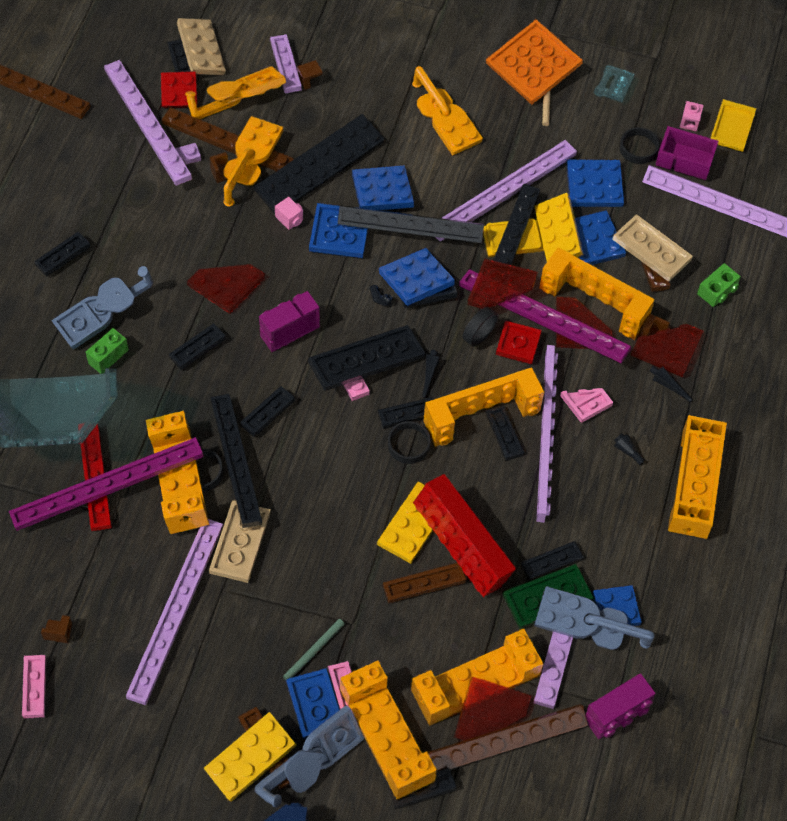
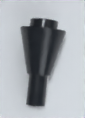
M621 433L614 440L616 443L614 447L632 457L639 465L645 461L637 452L628 433L626 435Z

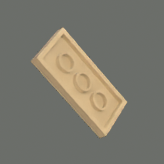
M178 18L177 26L190 71L196 72V74L224 75L226 70L211 20Z
M637 214L614 234L612 239L667 281L675 277L693 257Z
M232 500L209 574L246 583L249 582L271 514L270 509L259 507L262 525L242 528L236 501Z

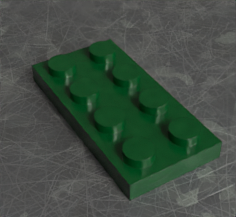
M576 564L503 592V597L520 630L535 624L546 586L593 601L594 597Z

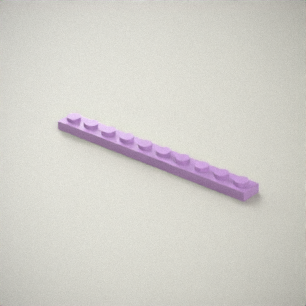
M118 60L105 65V72L174 184L177 186L191 180V173L121 61Z
M564 140L442 218L472 222L521 191L523 183L527 185L532 184L576 156L577 151ZM436 237L440 242L445 239Z
M648 166L643 183L787 237V217L654 166Z
M547 345L545 354L536 522H544L546 515L549 516L550 504H547V498L551 496V486H548V481H551L552 469H549V463L552 464L553 452H549L550 446L553 447L554 435H550V430H554L555 419L551 418V413L555 412V402H552V397H555L556 385H553V380H556L557 369H554V364H557L558 353H554V345Z
M208 519L209 525L199 528L128 689L126 699L143 705L147 704L223 529L222 523Z

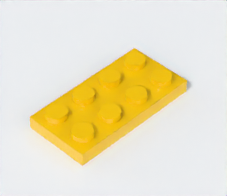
M568 193L535 205L546 260L550 259L557 248L575 257L583 255Z
M420 482L416 483L377 541L378 546L410 564L433 532V529L429 527L425 518L417 511L413 504L425 486Z
M269 712L205 766L204 769L226 798L232 802L297 745Z

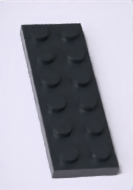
M405 325L308 358V363L324 391L424 358L425 352L410 327Z

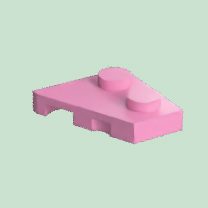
M603 388L583 389L574 393L562 391L560 395L581 423L613 405V401Z

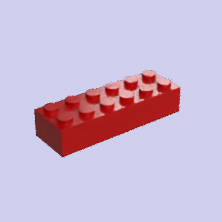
M445 474L425 484L413 502L417 511L422 514L429 527L433 529L440 542L445 545L452 558L461 566L464 574L468 576L475 589L480 592L483 598L501 588L516 570L514 565Z

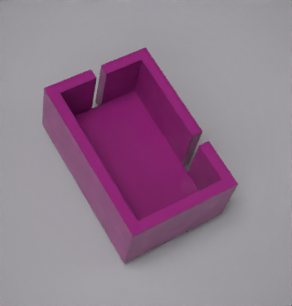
M668 126L655 165L670 170L673 167L674 171L706 180L718 140Z
M306 291L302 294H297L293 301L282 302L272 310L263 312L259 316L260 337L270 351L273 352L319 328L318 304L309 292Z
M640 673L591 703L585 715L587 724L598 740L604 736L608 738L616 732L615 729L622 726L624 728L633 721L632 717L637 715L642 717L648 713L656 693Z

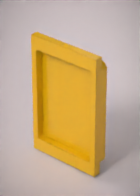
M723 99L711 139L718 140V145L743 152L756 108Z
M529 219L516 254L544 251L538 220ZM508 221L488 223L484 226L483 236L488 258L495 257Z

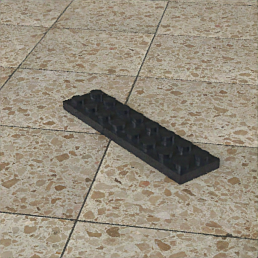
M362 113L254 186V191L275 214V206L284 199L290 197L296 203L382 144L385 139Z

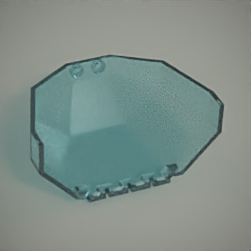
M107 368L104 374L86 376L0 379V447L16 448L82 444L119 397L117 370Z

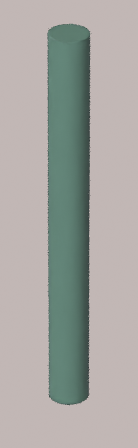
M338 619L283 675V678L285 680L293 678L345 625L344 622Z

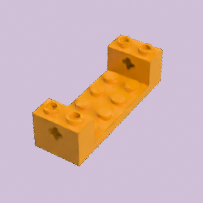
M560 248L556 249L542 270L539 288L545 293L556 296L565 282H568L571 286L583 290L586 294L594 296L604 304H608L623 313L619 332L625 337L635 340L641 332L648 315L651 314L655 299Z
M531 367L425 402L423 422L434 446H444L453 441L454 420L460 416L471 415L478 410L489 409L496 404L507 403L512 399L515 400L523 417L533 416L541 411L544 391Z
M184 411L146 420L148 436L154 453L192 439ZM196 460L159 474L163 502H161L162 511L170 534L209 525Z
M688 415L682 433L681 447L683 448L675 501L670 513L668 531L707 539L713 525L726 422Z
M521 629L506 636L504 646L438 676H434L432 670L412 678L411 691L429 726L539 677L543 662L525 629Z
M377 660L340 677V691L348 707L351 708L359 728L396 799H399L434 782L437 770L428 753L420 751L387 688L388 678Z

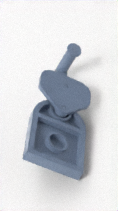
M141 266L138 269V275L143 277V280L130 289L121 279L111 278L100 286L98 296L83 299L52 320L55 327L73 350L107 328L112 321L113 312L121 313L134 303L136 296L153 285V280L147 267Z
M545 587L535 627L578 639L591 636L597 646L609 650H615L620 647L624 634L640 638V645L643 648L651 646L654 633L650 630L627 624V617L622 611L612 608H605L599 611L597 605L588 598Z
M345 705L316 728L307 737L303 750L298 751L259 782L255 787V792L276 808L281 804V796L278 794L274 795L270 791L286 778L292 789L298 793L304 792L316 782L321 769L330 767L364 739L351 708Z

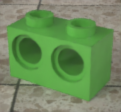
M724 263L700 284L697 294L712 307H715L718 303H723L730 292L734 293L740 285L738 283L741 276Z
M112 328L86 351L88 364L102 375L129 351L127 340Z

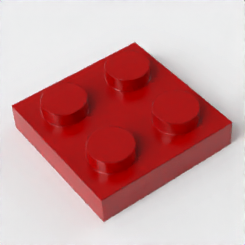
M196 72L161 73L162 108L189 107L187 95L185 94L188 91L196 93L195 102L197 105Z
M505 321L496 355L532 364L542 330Z

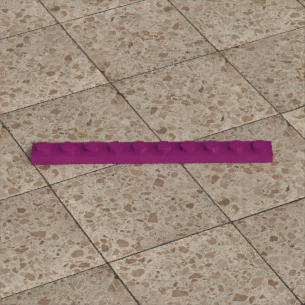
M470 269L460 280V287L619 363L623 362L631 349L630 345Z
M195 437L10 510L9 513L14 527L18 531L204 456Z

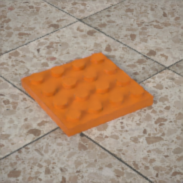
M535 20L488 57L486 64L532 105L582 65V59L539 21Z

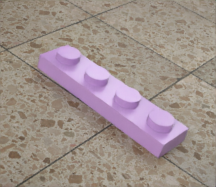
M287 34L270 37L278 71L285 76L286 83L282 84L284 93L301 91V83Z
M553 632L534 704L554 709L573 637Z

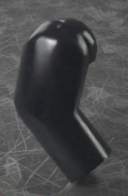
M378 285L369 287L375 303L382 306L391 304L392 296L390 294H380Z

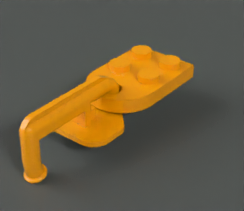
M270 66L236 81L219 82L208 87L207 93L217 101L197 108L195 102L196 93L188 91L185 94L187 95L191 116L202 119L237 105L242 98L261 95L267 90L279 88L282 84L286 83L285 76Z
M421 66L416 67L412 85L416 88L423 85L428 92L418 98L417 107L424 116L432 118L433 128L452 156L481 143L483 138L461 107L452 104L453 100L444 89H436Z
M252 116L250 117L235 144L238 158L228 161L223 170L224 176L228 179L224 185V204L230 207L234 204L232 190L237 182L248 186L257 182L261 175L258 164L266 161L271 155L283 133L282 126Z

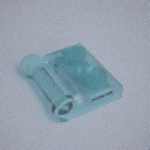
M607 65L599 85L594 90V94L599 97L605 96L623 102L635 74ZM614 75L615 77L610 88H605L610 76Z

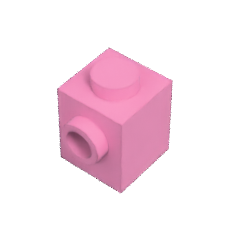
M686 101L680 128L697 132L703 105Z
M287 197L275 206V217L290 230L294 226L300 225L303 221V209L300 204H296L290 197Z

